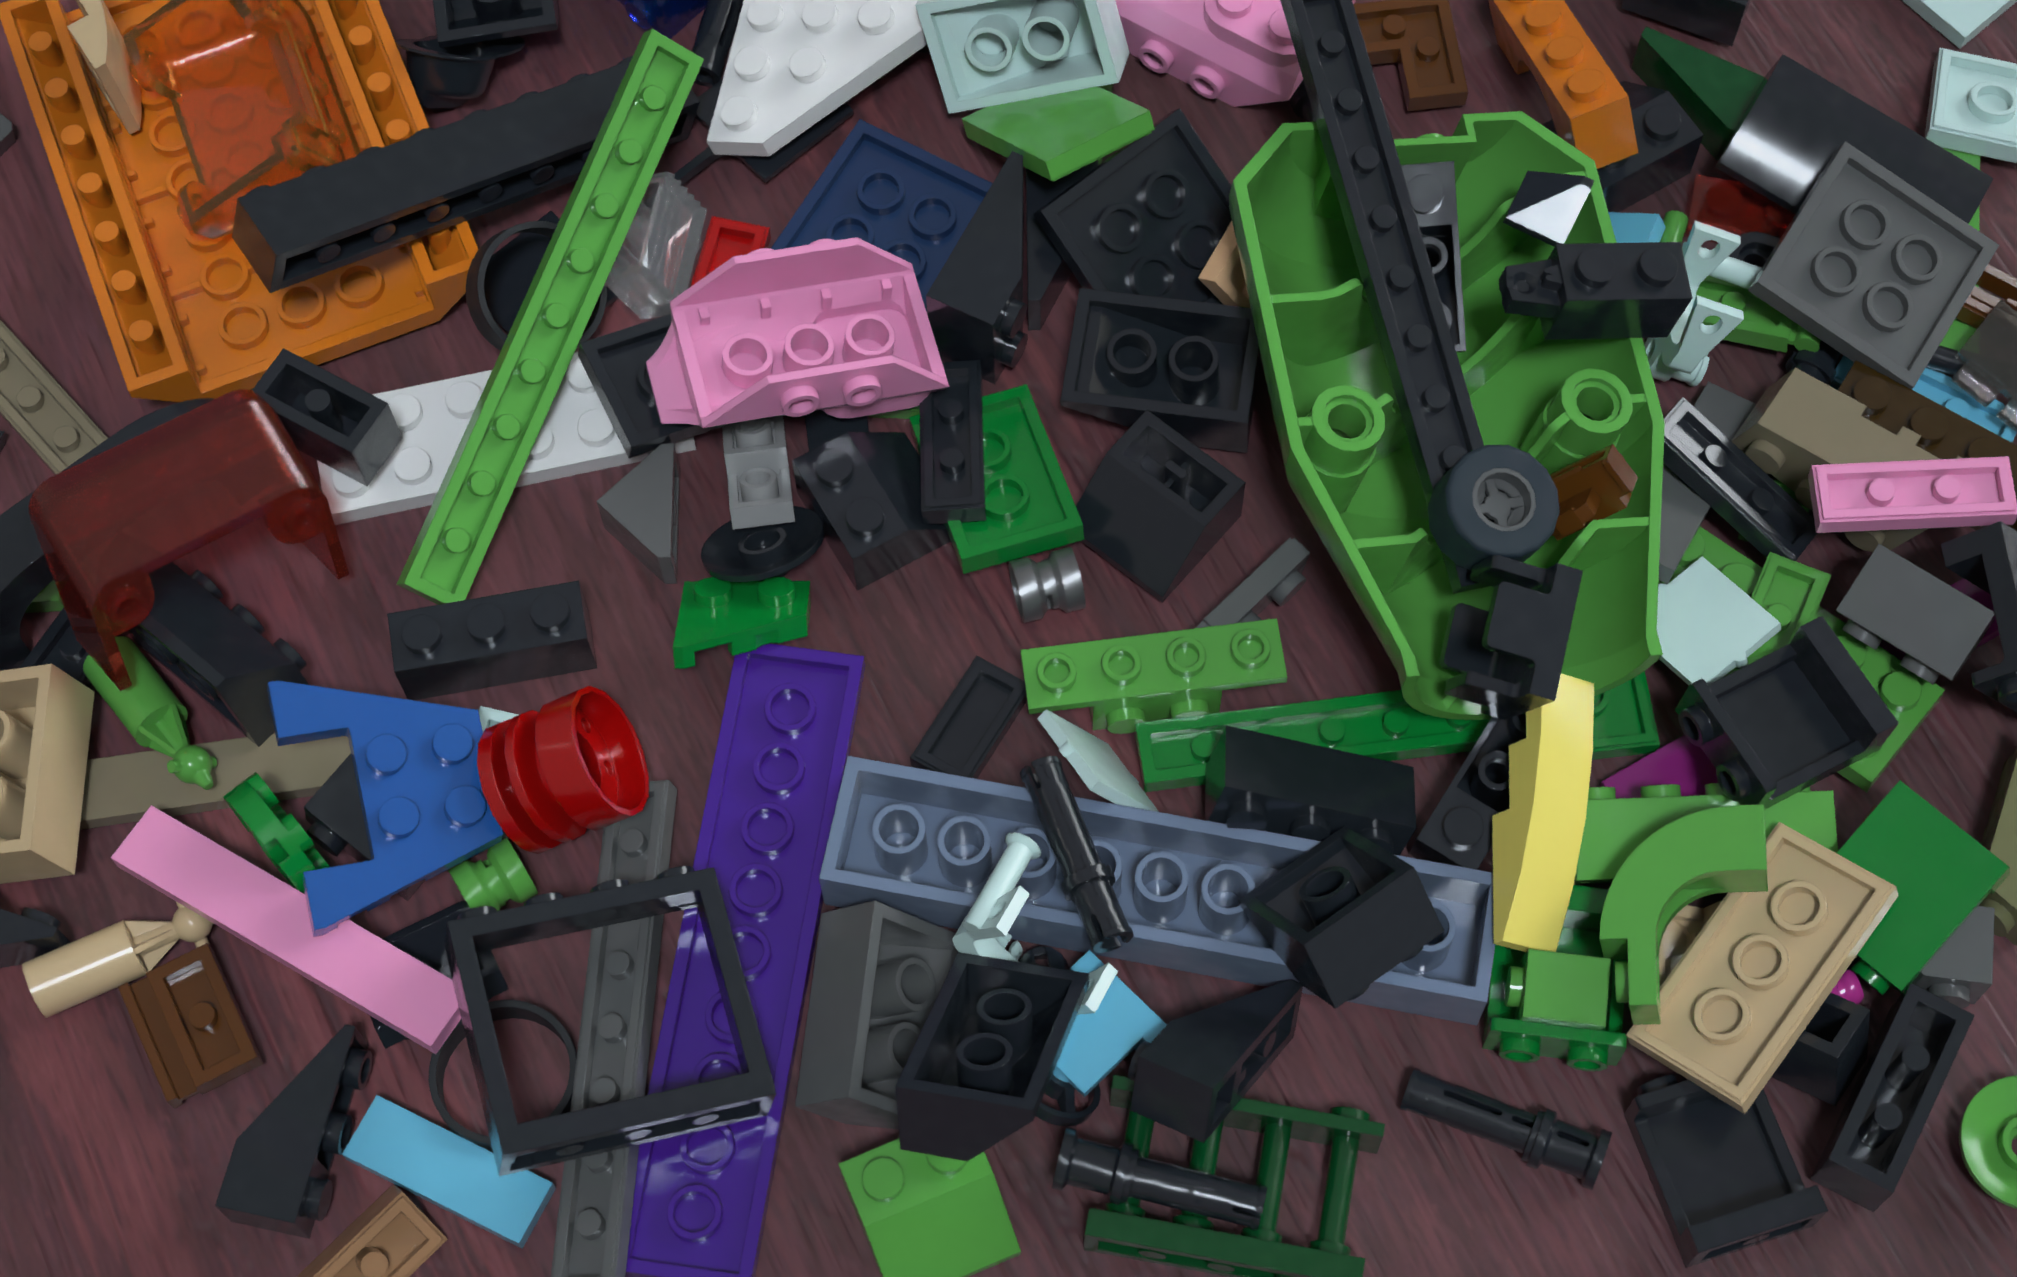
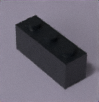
M579 580L387 614L394 673L408 700H420L597 669L590 614Z
M1226 725L1206 765L1205 820L1227 824L1228 828L1256 829L1316 841H1323L1343 826H1346L1393 855L1400 856L1416 829L1414 767Z
M1912 983L1891 1006L1810 1180L1872 1212L1894 1193L1973 1021L1974 1014Z

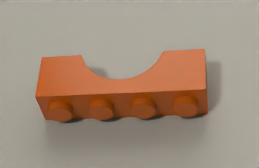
M1488 0L1497 44L1517 75L1529 70L1534 75L1551 113L1557 135L1593 159L1597 169L1639 153L1629 96L1565 1Z

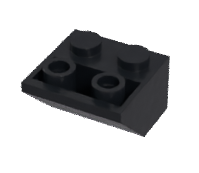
M1146 410L1106 453L1076 505L1084 530V540H1081V542L1163 603L1240 518L1246 482L1150 411Z

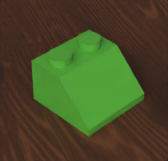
M896 1139L839 1163L844 1187L881 1277H970L1021 1255L1017 1238L985 1152L967 1162L900 1150V1140Z

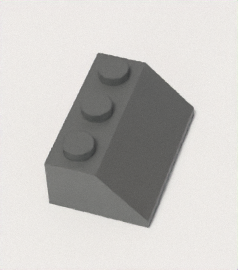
M877 901L866 902L821 914L795 1107L844 1124L899 1130L896 1084L951 966L959 953L952 941L956 933Z

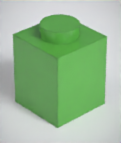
M1528 949L1520 959V967L1509 966L1505 988V1006L1516 1007L1515 1020L1602 1030L1606 1025L1611 959Z

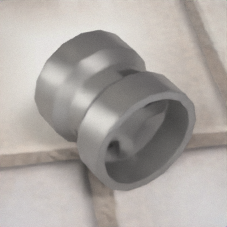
M1071 547L1052 551L1047 559L1037 563L1028 557L1009 561L1013 593L1023 623L1042 619L1047 609L1060 608L1066 613L1085 609L1086 601L1082 578Z

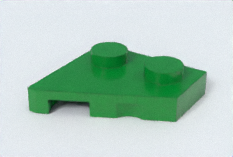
M708 577L699 581H684L673 643L674 669L695 666L696 651L727 643L728 651L734 656L756 650L765 644L783 643L808 636L811 611V582L792 581L785 577H770L762 581L729 582L715 577Z

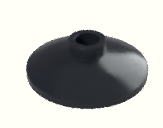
M794 506L795 522L733 530L732 521L730 520L714 531L705 541L701 550L704 568L711 576L729 582L762 581L770 577H783L789 570L810 558L821 546L825 535L822 520L814 511L800 506Z

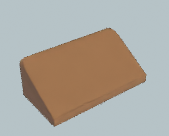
M392 1185L296 1277H409L448 1239L398 1187Z

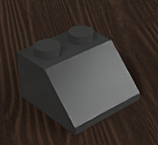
M1878 544L1836 609L1839 614L1848 618V621L1842 628L1843 631L1874 650L1884 640L1906 654L1899 665L1934 685L1940 674L1953 682L1996 619L1994 611L1881 544Z

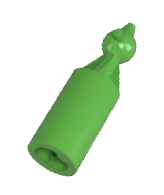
M124 636L114 637L95 647L85 659L83 672L140 746L152 748L172 757L173 760L167 763V769L170 773H174L180 781L187 784H196L205 790L211 789L214 784L210 772L217 766L216 758L210 756L204 748L190 745L186 725L187 709L132 639Z

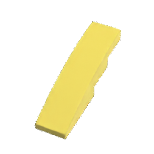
M1561 673L1555 701L1527 711L1526 738L1509 745L1510 809L1492 816L1494 944L1524 952H1527L1528 949L1556 952L1574 886L1586 821L1593 755L1594 683Z

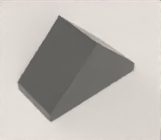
M674 443L660 444L597 500L604 528L664 584H677L681 471Z

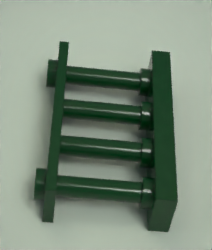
M1113 1075L1110 1106L1129 1109L1124 1141L1132 1143L1134 1148L1140 1149L1139 1156L1148 1158L1155 1121L1130 1111L1135 1081L1130 1080L1129 1077ZM1242 1098L1204 1143L1193 1138L1188 1168L1215 1175L1223 1126L1264 1133L1255 1185L1267 1186V1193L1263 1212L1260 1213L1261 1220L1257 1231L1251 1230L1250 1227L1242 1228L1240 1235L1214 1231V1223L1209 1221L1208 1217L1181 1210L1180 1215L1173 1216L1172 1223L1145 1218L1146 1211L1140 1208L1141 1200L1128 1197L1127 1204L1122 1202L1119 1205L1106 1203L1104 1210L1089 1208L1084 1237V1250L1226 1277H1363L1366 1258L1350 1256L1351 1249L1344 1244L1358 1151L1377 1154L1383 1139L1385 1123L1370 1121V1114L1350 1107H1333L1329 1113ZM1290 1139L1331 1146L1317 1240L1309 1242V1248L1281 1243L1282 1236L1276 1233Z

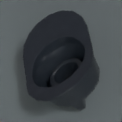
M437 35L421 39H399L395 41L397 47L406 50L408 75L416 90L420 105L425 108H454L463 105L469 99L480 97L486 89L496 58L521 51L525 46V41L520 36L440 48Z

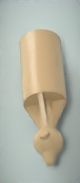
M176 902L178 909L174 913L172 921L122 920L23 963V973L36 1005L43 1016L48 1018L125 983L145 976L178 939L194 942L196 948L206 943L209 945L207 936L214 923Z

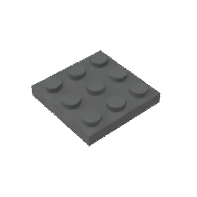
M1845 141L1834 152L1748 291L1854 363L1857 360L1912 389L1995 254L1999 244Z

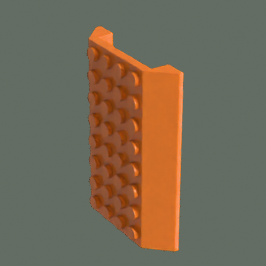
M9 0L0 3V20L126 387L132 398L182 402L199 398L225 399L253 389L283 348L315 365H319L439 322L466 293L468 270L472 259L479 250L467 221L269 293L232 238L237 198L245 196L252 189L263 185H277L299 177L313 167H328L356 157L359 153L370 147L377 146L382 148L408 139L422 129L430 128L378 0H104L129 50L139 79L142 105L140 130L130 135L101 92L67 28L68 25L84 17L80 8L66 13L60 0Z

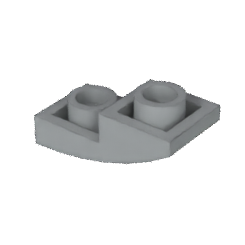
M783 415L723 426L724 458L733 530L795 522Z

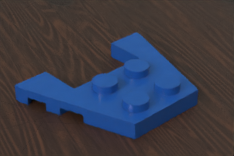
M285 681L268 682L267 692L277 746L340 736L348 737L372 859L303 872L302 880L313 937L324 935L338 928L339 923L364 910L370 911L389 901L390 897L423 879L427 881L501 842L504 835L503 829L489 808L482 791L477 768L478 742L483 735L478 710Z

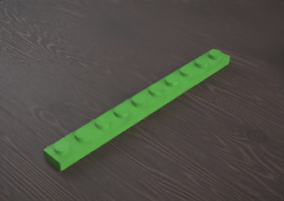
M654 29L644 32L396 584L438 605L463 601L467 597L704 61L702 57Z

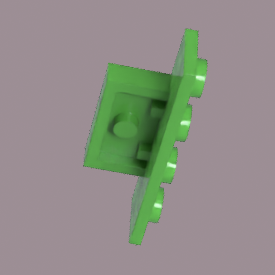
M1277 618L1020 650L1029 714L1043 713L1046 709L1051 712L1089 707L1092 729H1108L1109 732L1115 734L1135 732V723L1220 713L1222 690L1286 683L1288 678Z

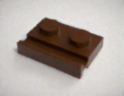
M208 943L147 972V977L131 985L125 983L118 987L166 1101L174 1109L183 1105V1100L199 1092L203 1095L264 1064L215 951Z

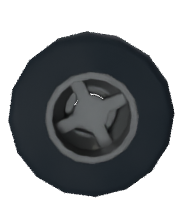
M1485 445L1464 454L1434 486L1428 504L1429 527L1439 549L1456 565L1472 571L1473 565L1492 555H1500L1524 563L1554 533L1560 513L1558 491L1547 469L1531 454L1509 445ZM1484 515H1487L1490 519H1493L1495 522H1491Z

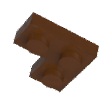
M1384 0L1354 4L1371 65L1398 63L1407 111L1466 105L1468 87L1449 0Z

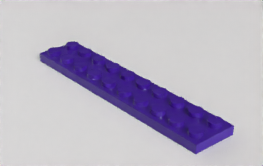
M765 644L756 650L737 654L734 657L693 868L694 871L713 867L715 869L775 1086L776 1096L767 1116L639 1144L625 1277H755L823 904L819 877L847 757L850 754L865 671L864 656ZM697 907L684 910L648 1095L742 1074Z

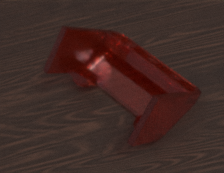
M238 389L224 394L48 478L36 488L29 502L31 521L75 637L120 691L132 686L115 637L140 624L150 613L154 604L155 593L148 573L263 517L266 528L277 540L286 544L302 542L338 580L349 575L325 494L274 409L258 393L248 389Z

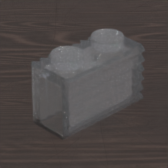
M670 172L653 174L605 282L641 320L671 314L670 301L688 289L695 257L702 243L701 233L707 208L700 207L701 202L694 200L695 195L687 193L688 188L680 186L681 181L674 179L675 174Z

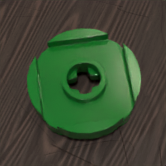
M254 772L223 796L248 832L250 831L262 847L263 852L293 888L305 894L302 880L303 872L330 867L313 845L315 844L291 813L287 815L278 804L280 803L257 772Z

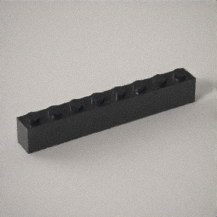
M633 56L623 59L616 66L590 75L586 73L576 75L566 83L542 92H527L515 101L490 110H476L462 120L436 129H422L410 138L382 148L377 146L370 147L359 153L356 157L334 165L313 167L301 176L277 185L256 187L245 196L237 198L232 238L269 293L578 180ZM692 89L689 92L666 147L686 140L689 137L700 104V100Z

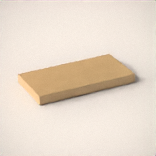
M1778 822L1766 839L1768 892H1728L1660 987L1661 1024L1633 1025L1626 1035L1631 1045L1744 1114L1748 1111L1898 897L1895 885L1781 822Z

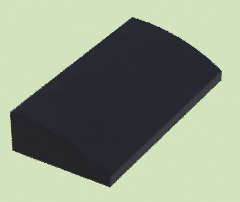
M1784 54L1762 80L1715 166L1732 178L1796 214L1834 152L1846 141L1968 224L1994 179Z

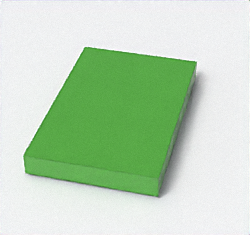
M1098 86L989 106L962 118L967 138L1006 158L1009 157L1012 151L1022 155L1023 167L1053 182L1155 130L1150 110Z

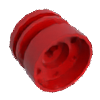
M590 685L542 705L539 712L530 710L485 729L478 742L477 768L482 791L492 815L505 834L525 851L540 854L584 835L587 828L597 831L643 811L649 797L648 769L644 751L633 725L618 703L605 691Z

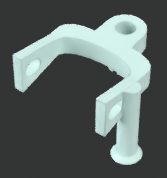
M1696 220L1694 221L1689 238L1682 246L1692 300L1668 337L1647 338L1644 346L1653 378L1663 382L1674 378L1686 382L1690 386H1697L1706 373L1710 358L1708 357L1709 352L1744 320L1742 310L1698 295L1696 296L1700 283L1707 276L1749 289L1762 267L1729 256L1741 244L1739 235ZM1708 240L1718 242L1717 246L1712 250L1701 247ZM1708 316L1720 317V320L1714 325H1704L1702 323Z
M1012 832L1005 836L1007 848L952 939L959 953L1019 962L1018 959L1022 955L1023 948L1018 940L1011 944L1008 951L1005 950V947L1012 938L1008 931L1030 894L1021 886L1016 888L1015 886L1030 860L1038 859L1041 856V850L1037 843L1028 836ZM1107 963L1089 973V986L1077 1015L1096 1013L1118 972L1111 964Z

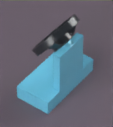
M1089 950L1070 970L1090 973L1105 964ZM1117 976L1114 977L1096 1013L1076 1016L1045 1092L1047 1096L1057 1100L1061 1111L1052 1109L1041 1102L1036 1117L1050 1124L1066 1127L1084 1123L1090 1118L1099 1104L1101 1096L1099 1083L1133 1050H1137L1142 1042L1147 1041L1151 1043L1166 1027L1167 1024ZM1075 1090L1083 1097L1087 1094L1089 1097L1088 1107L1080 1112H1075Z

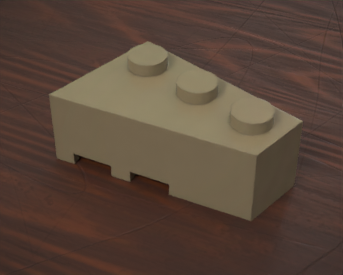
M1796 367L1767 388L1731 440L1766 474H1772L1795 492L1798 501L1812 511L1808 474L1812 465L1940 459L1916 446L1921 435L1904 426L1897 435L1862 416L1867 408L1866 405ZM1929 528L1845 532V535L1856 547L1873 553L1878 544L1892 550Z

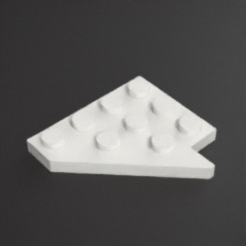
M744 0L707 137V143L713 154L771 156L926 46L927 41L915 6L918 0Z

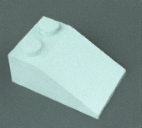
M918 0L915 5L949 114L1119 83L1130 53L1116 0Z

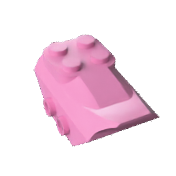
M1116 0L1129 52L1132 56L1140 59L1147 68L1154 72L1167 73L1191 85L1197 93L1206 98H1217L1233 107L1288 101L1303 80L1280 0Z
M858 237L842 240L820 239L809 245L778 250L761 248L745 255L733 256L670 301L671 325L658 350L646 361L647 373L660 423L691 424L702 428L782 415L800 417L817 410H823L828 415L837 418H856L919 406L931 392L944 390L949 387L912 263Z

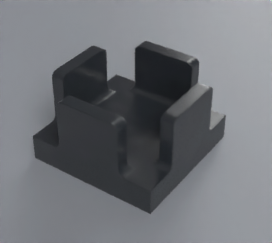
M1492 555L1473 565L1470 579L1494 587L1489 611L1459 603L1451 608L1439 663L1442 668L1461 674L1447 680L1444 693L1482 705L1480 713L1502 720L1554 702L1583 571L1559 563L1549 568H1539L1500 555Z

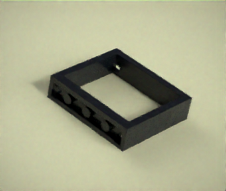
M690 866L674 867L661 872L654 880L629 884V881L625 879L609 880L594 886L589 893L565 898L561 893H544L530 898L520 907L497 911L492 906H481L462 912L456 920L447 921L444 947L499 1176L768 1115L776 1096V1090L714 867L694 871V868ZM697 907L742 1074L517 1124L476 953Z

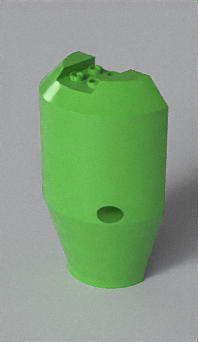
M1522 111L1462 114L1452 136L1429 133L1417 138L1393 140L1401 165L1454 161L1466 352H1457V356L1484 446L1509 445L1525 451L1541 463L1549 474H1552L1613 444L1638 476L1627 508L1604 519L1592 520L1587 527L1558 541L1551 535L1542 547L1524 562L1539 568H1549L1559 563L1583 571L1561 673L1594 683V696H1597L1636 677L1663 655L1657 633L1665 421L1642 338L1544 340L1540 317L1508 314L1503 309L1502 295L1499 290V278L1505 267L1547 260L1554 246L1503 223L1527 171L1580 175L1594 180L1593 186L1564 244L1617 243L1595 161ZM1316 122L1282 123L1233 180L1229 194V209L1288 483L1397 670L1403 698L1406 703L1419 712L1440 718L1459 720L1491 719L1492 716L1480 713L1482 705L1444 693L1447 680L1461 673L1442 668L1439 660L1451 608L1459 603L1489 611L1494 587L1489 586L1453 594L1441 550L1430 531L1428 505Z

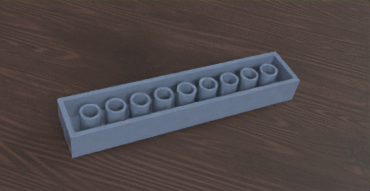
M853 756L847 757L819 877L825 905L845 908L877 901L934 925L959 929L1007 848L1005 836L1008 833L1016 832L1034 840L1040 847L1041 856L1038 859L1030 860L1015 888L1021 886L1030 895L1008 931L1012 935L1011 939L1087 953L1090 950L1094 955L1266 987L1291 979L1299 982L1244 913L1238 900L1322 841L1256 829L1228 828L1227 824L1074 797L1102 863L1105 866L1110 865L1113 870L1116 882L1112 887L1127 923L1134 933V937L1128 943L1122 942L1121 937L1117 936L1121 947L1105 953H1095L1091 948V941L1075 903L1072 900L1067 901L1061 889V883L1064 881L1063 874L1027 788ZM1395 855L1415 868L1444 932L1424 945L1417 956L1399 963L1371 983L1364 994L1347 1002L1477 1026L1488 1000L1495 951L1493 937V872ZM1303 986L1302 993L1315 995Z

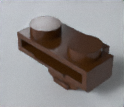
M1613 444L1550 474L1558 491L1560 509L1552 536L1558 541L1587 527L1592 520L1604 519L1627 508L1638 476Z

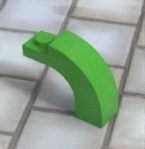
M1764 805L1715 807L1683 816L1651 834L1630 854L1617 872L1603 905L1599 939L1604 958L1611 960L1628 959V961H1615V989L1617 1003H1629L1633 1025L1661 1024L1659 950L1667 926L1680 910L1699 898L1716 893L1768 892Z

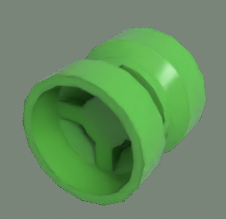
M507 838L488 848L487 860L483 862L479 860L475 863L464 861L448 870L462 897L471 909L481 906H492L497 911H500V908L505 906V902L509 899L513 902L523 903L538 894L528 872Z

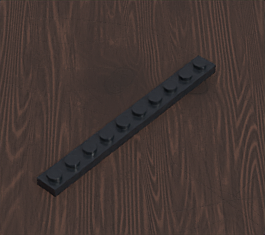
M1280 0L1428 505L1434 486L1464 454L1484 446L1353 2L1352 0ZM1484 515L1491 522H1495L1493 519H1490L1487 515ZM1441 551L1453 594L1489 587V585L1471 580L1472 571L1456 565Z

